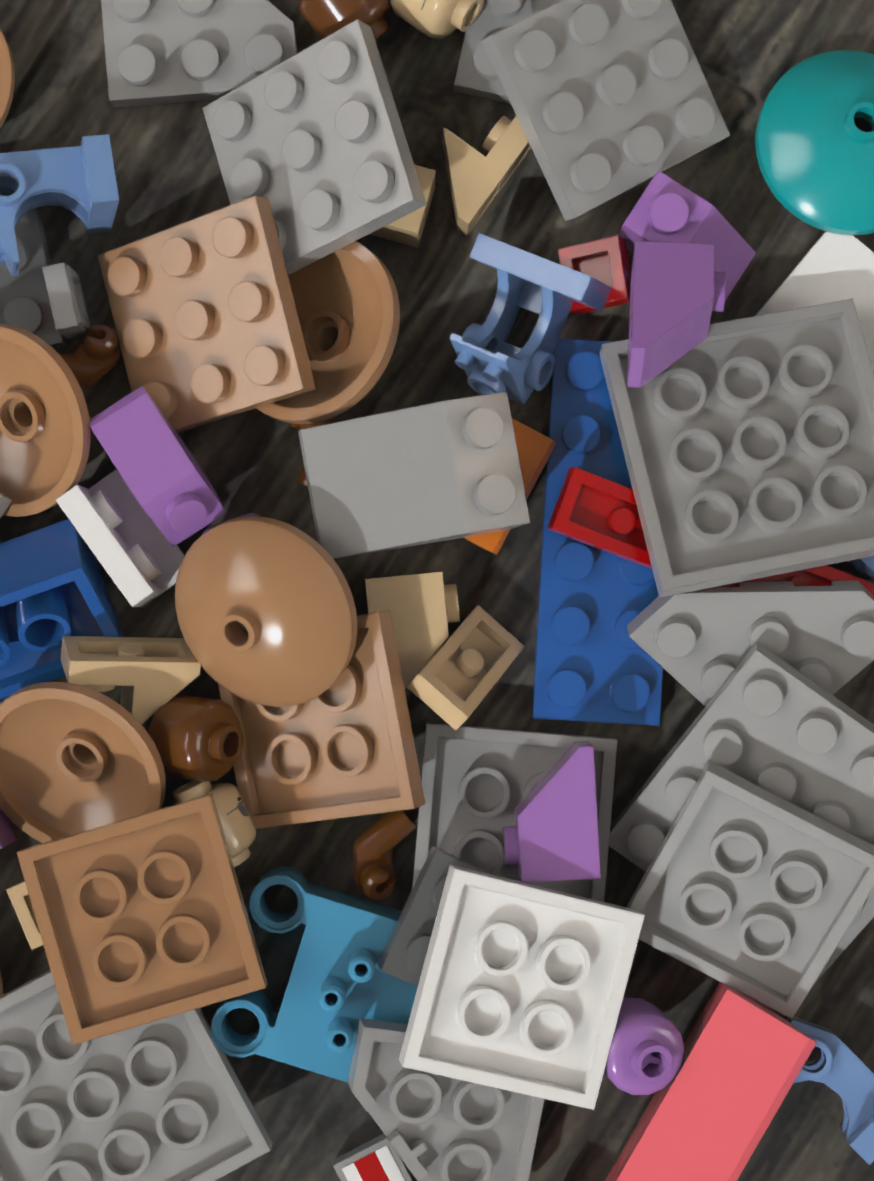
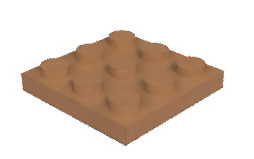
M254 196L98 255L131 392L143 385L177 433L316 389L269 198Z
M390 610L357 616L356 645L347 668L331 687L310 701L293 706H267L245 700L218 683L221 700L233 708L240 721L244 739L243 749L233 767L237 788L256 829L415 809L426 804Z
M213 793L31 846L17 852L72 1046L266 988L267 979Z

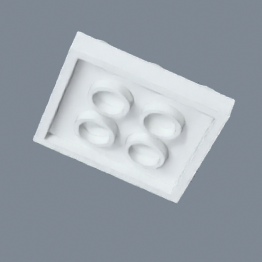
M450 865L399 1056L402 1067L594 1110L645 915L638 910Z

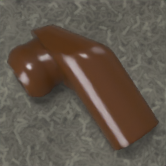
M104 324L91 326L86 330L87 337L70 354L57 352L70 367L81 388L93 386L117 365L122 352L118 335L110 326Z
M404 810L386 812L354 842L353 878L359 891L371 900H384L391 896L396 888L393 848L417 828V825Z

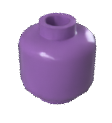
M624 997L604 1074L618 1089L631 1095H650L662 1090L674 1080L683 1063L685 1049L680 1031L654 1004L641 998Z

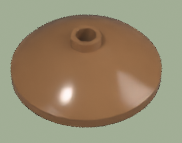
M356 241L288 275L316 389L256 408L264 414L279 421L292 424H312L331 419L358 403L374 387L386 369L393 354L399 332L400 305L398 293L393 278L384 263L373 252ZM337 337L335 344L330 348L333 339Z
M0 324V492L12 499L3 515L12 517L29 516L54 507L58 504L56 499L78 484L85 470L90 451V419L80 385L70 367L56 350L43 339L25 329L13 325Z
M256 516L235 518L225 521L203 534L193 543L182 560L175 586V607L179 626L193 656L201 664L202 668L225 689L257 704L277 707L293 706L305 703L321 695L343 674L352 658L356 645V607L350 587L341 569L329 553L308 534L290 524L272 518ZM239 622L246 627L248 634L243 631Z
M42 682L23 687L10 694L0 703V809L17 827L32 838L45 843L162 808L165 798L166 780L164 766L156 745L141 723L123 706L111 698L77 684Z

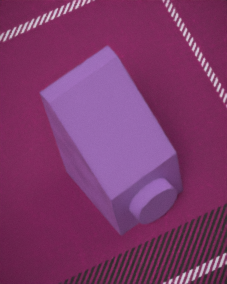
M659 170L618 233L620 237L626 239L627 248L633 252L635 241L714 244V272H726L725 300L756 254L712 204Z
M635 241L630 282L627 387L641 388L705 340L708 336L712 311L723 312L726 295V272H714V244Z
M143 385L90 419L89 426L140 506L172 547L227 513L205 471Z
M588 741L574 742L514 809L515 826L503 827L506 866H518V875L521 882L601 878L594 747Z

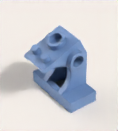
M109 134L83 136L81 146L0 153V194H10V196L0 195V264L4 262L12 276L19 275L18 265L20 263L15 228L20 218L30 209L45 205L62 206L75 213L85 225L86 234L111 231L119 203V195Z
M479 233L469 257L497 270V294L490 313L482 326L473 323L465 330L463 336L451 334L450 341L458 356L455 364L464 369L468 377L467 383L478 394L487 395L507 392L508 399L524 405L533 390H542L551 378L555 365V357L552 354L573 302L576 301L602 311L612 287L589 275ZM521 307L539 314L531 337L522 349L507 343Z
M788 1017V1022L817 1042L815 1046L820 1048L817 1060L812 1063H805L794 1083L808 1080L821 1082L839 1094L844 1111L843 1123L839 1128L849 1145L870 1165L874 1161V1073L830 1029L797 1017L792 1019Z

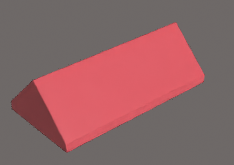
M719 982L684 1043L683 1063L676 1077L665 1088L655 1093L605 1181H737L817 1042L766 1005Z

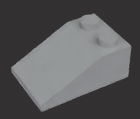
M507 392L440 401L298 431L317 541L333 559L506 531L530 523Z

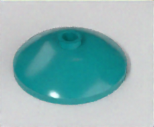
M837 50L821 53L801 61L787 71L774 85L761 108L755 134L756 155L761 173L769 189L776 199L795 217L826 232L840 235H867L874 233V54L868 52ZM854 118L865 119L871 125L872 131L863 132L859 130L854 123Z

